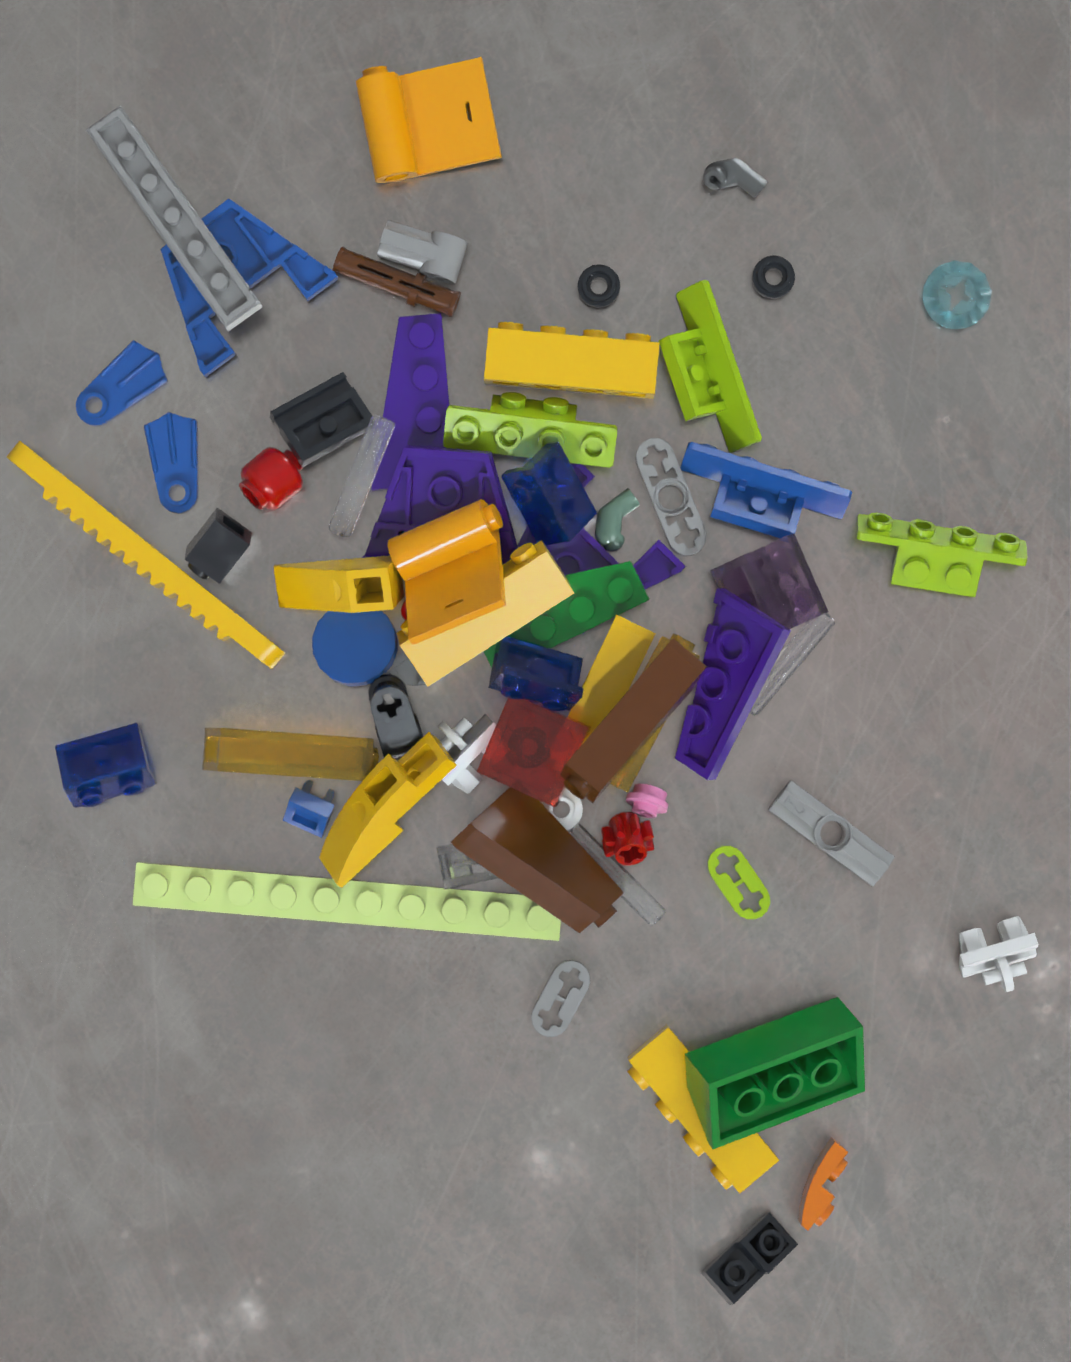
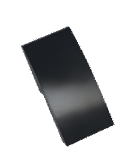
M769 1212L726 1248L701 1274L729 1305H733L763 1275L769 1274L798 1243Z

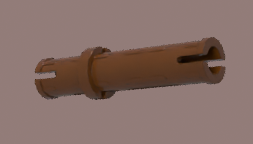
M345 247L340 248L333 265L335 273H340L407 299L406 304L413 307L420 304L444 313L451 318L460 300V291H454L428 281L425 274L418 272L415 276L383 262L347 250Z

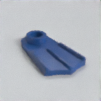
M133 340L80 393L76 401V411L80 419L92 426L103 425L167 383L168 380L162 367L160 354L145 348ZM91 399H101L102 409L98 413L89 412L88 403Z
M167 412L159 419L145 424L144 431L160 502L170 512L184 513L193 508L198 498L197 420ZM175 486H182L185 489L186 494L181 501L171 499L170 492Z

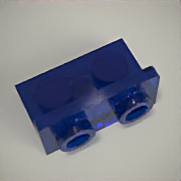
M138 723L55 746L63 789L75 808L81 806L94 807L106 799L120 795H136L145 788L156 784L154 775L149 768L142 732Z

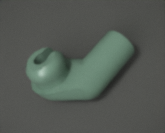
M629 488L601 507L597 513L595 537L597 542L603 545L607 551H617L623 546L625 538L621 534L622 518L640 505Z

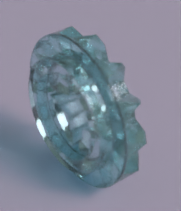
M953 260L938 266L928 276L923 288V302L926 311L935 322L946 328L963 329L974 325L985 315L989 309L992 290L985 273L981 272L972 263ZM962 279H965L964 293L974 302L961 300L951 311L949 310L952 304L950 303L951 295L941 286L944 288H955Z

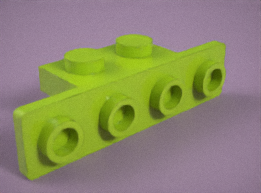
M699 281L676 294L688 331L668 335L658 341L685 421L716 414L727 448L730 453L760 442L762 437L709 281Z
M505 392L501 395L493 394L490 410L449 405L446 410L443 446L452 449L491 451L493 454L610 468L614 462L618 428L616 425L576 420L577 405L569 404L563 398L548 397L544 400L527 399L521 393Z
M878 512L870 513L869 515L858 514L856 535L858 540L897 546L891 573V584L975 597L984 560L1018 566H1026L1027 563L1026 541L1019 539L1013 534L998 533L990 535L978 533L976 530L966 526H956L954 528L940 527L922 519H915L909 522L893 519L887 514Z

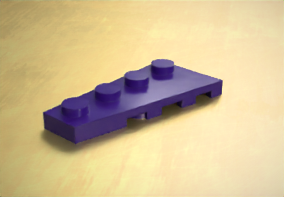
M441 313L403 316L398 319L371 491L388 490L404 447L446 448L443 446L446 410L450 404Z
M725 588L716 589L713 603L717 604L713 622L708 624L704 641L708 643L703 664L707 667L697 682L693 704L687 707L675 756L676 760L706 780H716L791 632L789 628Z

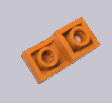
M832 1137L817 1157L803 1189L798 1221L807 1231L813 1224L820 1227L834 1210L831 1202L835 1196L823 1184L827 1179L834 1182L848 1164L844 1159L848 1151Z

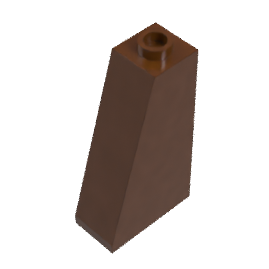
M673 638L565 764L560 773V776L565 779V787L580 799L586 797L594 803L690 694L707 666Z
M520 779L451 841L456 849L578 933H581L592 923L598 928L601 927L617 912L612 904L624 893Z

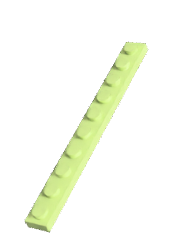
M136 863L133 894L134 906L559 941L561 920L523 894L350 880L341 888L335 883L333 878Z

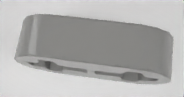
M565 960L553 970L531 1014L532 1025L539 1034L546 1037H556L562 1034L570 1024L590 984L589 972L582 963L575 960ZM572 968H576L580 971L578 978L583 982L580 988L571 987L565 998L559 995L564 983L559 978V974L562 971L569 973ZM557 999L562 1002L558 1011V1017L562 1019V1023L559 1026L552 1024L549 1029H546L542 1026L543 1018L538 1014L541 1009L549 1011Z

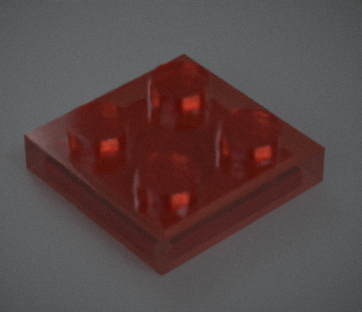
M511 692L477 772L556 807L566 788L564 785L565 779L560 776V773L568 760L585 742L591 727Z

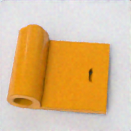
M482 57L400 76L395 72H388L387 66H376L363 70V77L356 80L375 182H396L502 158Z
M480 499L388 540V551L391 560L405 581L408 640L412 645L506 606L499 529L503 527V521L494 504L488 505L483 499Z

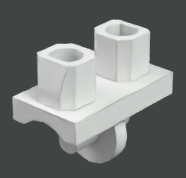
M486 714L474 726L464 717L453 729L444 721L437 726L446 735L440 742L457 764L442 780L448 786L452 783L467 794L483 778L470 765L481 752L496 765L511 751L504 738L500 735L502 730Z
M1019 916L1003 920L997 924L1002 941L997 944L987 946L981 928H974L960 933L961 954L959 968L963 978L982 973L985 985L1000 981L1005 993L1014 990L1013 977L1027 974L1023 961L1037 957L1036 947L1039 945L1035 933L1028 934Z

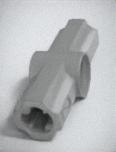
M791 780L768 809L814 843L818 849L829 854L872 887L883 876L895 856L851 825L844 817L836 814ZM829 821L837 822L843 831L841 840L833 846L826 845L820 836L822 826Z

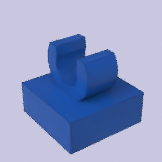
M308 780L304 783L302 790L295 787L289 799L283 821L322 838L335 806L332 804L334 791L329 789L323 799L310 794L313 781Z

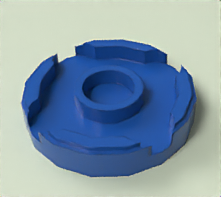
M327 611L317 622L312 636L313 655L319 668L334 682L349 687L368 685L383 673H386L393 665L398 651L397 632L389 617L382 611L355 613Z

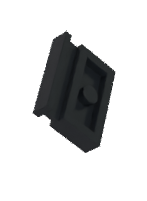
M344 372L270 411V419L279 428L281 436L302 468L375 428V419L354 387H351L347 381V376Z

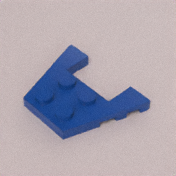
M227 199L201 219L250 289L280 267L285 270L307 301H310L338 280V276L326 265L324 266L303 249L282 237L274 229L231 199ZM166 244L160 250L186 324L185 326L197 358L199 369L207 377L236 354L212 323L211 318L216 315Z

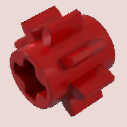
M622 812L616 814L610 819L608 826L601 828L605 857L615 855L619 864H638L646 858L647 851L655 849L652 839L654 834L651 821L640 822L639 816L635 813Z

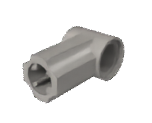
M388 220L380 239L377 256L418 269L419 273L425 274L431 279L455 284L468 242L444 232L432 231V233H428Z

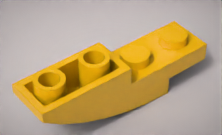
M430 732L420 739L398 761L390 754H387L355 789L335 819L325 839L319 859L339 887L342 888L404 831L398 820L457 766L439 739Z

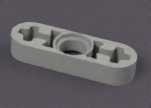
M650 438L644 441L637 450L635 458L637 468L671 550L683 557L693 556L700 552L705 545L707 537L705 527L671 445L663 439ZM654 447L657 452L664 451L667 457L661 462L665 474L670 470H674L676 477L662 479L655 486H652L649 478H657L658 474L653 464L645 465L643 459L648 456V448ZM669 485L678 487L683 493V503L680 507L673 510L664 508L658 499L660 490ZM686 509H689L692 517H684L687 529L689 531L696 529L699 534L693 540L694 547L689 549L685 543L677 544L675 538L680 535L677 521L670 526L666 521V517L679 516Z

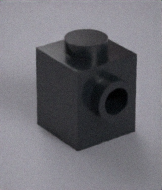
M216 508L187 545L185 560L189 562L188 567L204 580L212 578L220 584L250 546L252 532L222 510Z

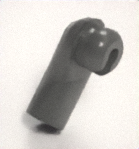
M738 158L713 162L706 167L703 175V181L710 189L717 190L739 185L754 198L758 196L768 183L766 179Z

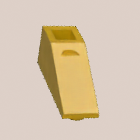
M390 556L277 564L273 566L278 602L281 608L348 613L393 610L404 597L402 577L395 568Z

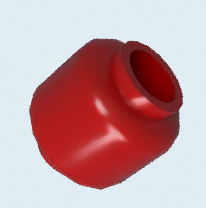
M268 447L242 467V482L239 483V487L246 499L257 509L261 510L265 507L269 510H277L303 488V479L300 474L303 468L290 450L287 449L282 452L277 448Z

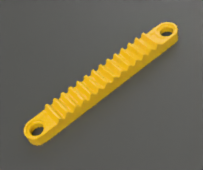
M19 440L6 456L17 467L44 487L42 498L51 504L57 502L56 509L64 514L70 513L69 519L78 525L84 523L83 530L90 535L97 533V542L104 546L111 544L109 551L118 557L124 554L123 562L130 567L138 565L137 574L144 578L151 575L150 584L152 586L160 588L165 585L163 594L170 599L178 596L176 605L184 610L191 607L190 616L199 620L205 617L203 626L210 631L218 628L217 638L222 641L230 638L234 639L272 670L285 655V652L23 442Z

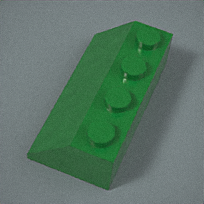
M838 997L685 1053L687 1088L710 1147L716 1149L865 1092L863 1025Z

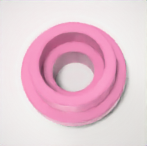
M635 784L633 792H629L626 797V802L633 806L632 812L645 818H656L657 814L666 813L669 806L666 802L667 793L658 787L648 784Z

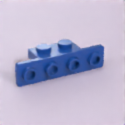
M688 442L680 467L682 471L720 482L710 517L792 542L796 533L802 508L842 519L852 496L851 490L841 488L836 483L822 482L802 476L791 469H779L760 463L752 457H740L718 450L709 444Z

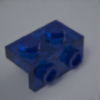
M559 441L546 444L523 467L506 470L501 475L512 499L515 501L537 543L541 540L544 545L570 542L597 514Z
M507 636L496 643L488 688L501 691L502 695L510 699L520 700L526 698L540 702L549 710L570 711L583 696L584 688L578 686L583 658Z

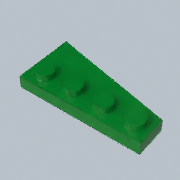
M632 561L565 575L574 594L483 651L495 676L616 617V615H620L649 601L650 598Z

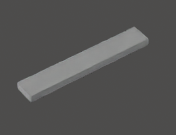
M121 105L86 129L227 331H230L263 307Z

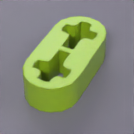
M732 846L715 848L708 857L707 869L726 900L740 917L745 919L762 917L770 906V895L758 875L737 848ZM722 853L727 857H732L733 855L737 857L738 862L733 867L740 878L735 882L732 881L726 872L718 874L715 870L720 864L717 857ZM744 883L750 892L755 893L759 891L762 897L757 901L760 908L757 911L753 912L749 907L743 910L740 908L739 903L744 898L737 886Z

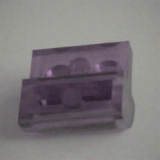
M794 533L710 570L718 588L727 589L789 629L829 612Z

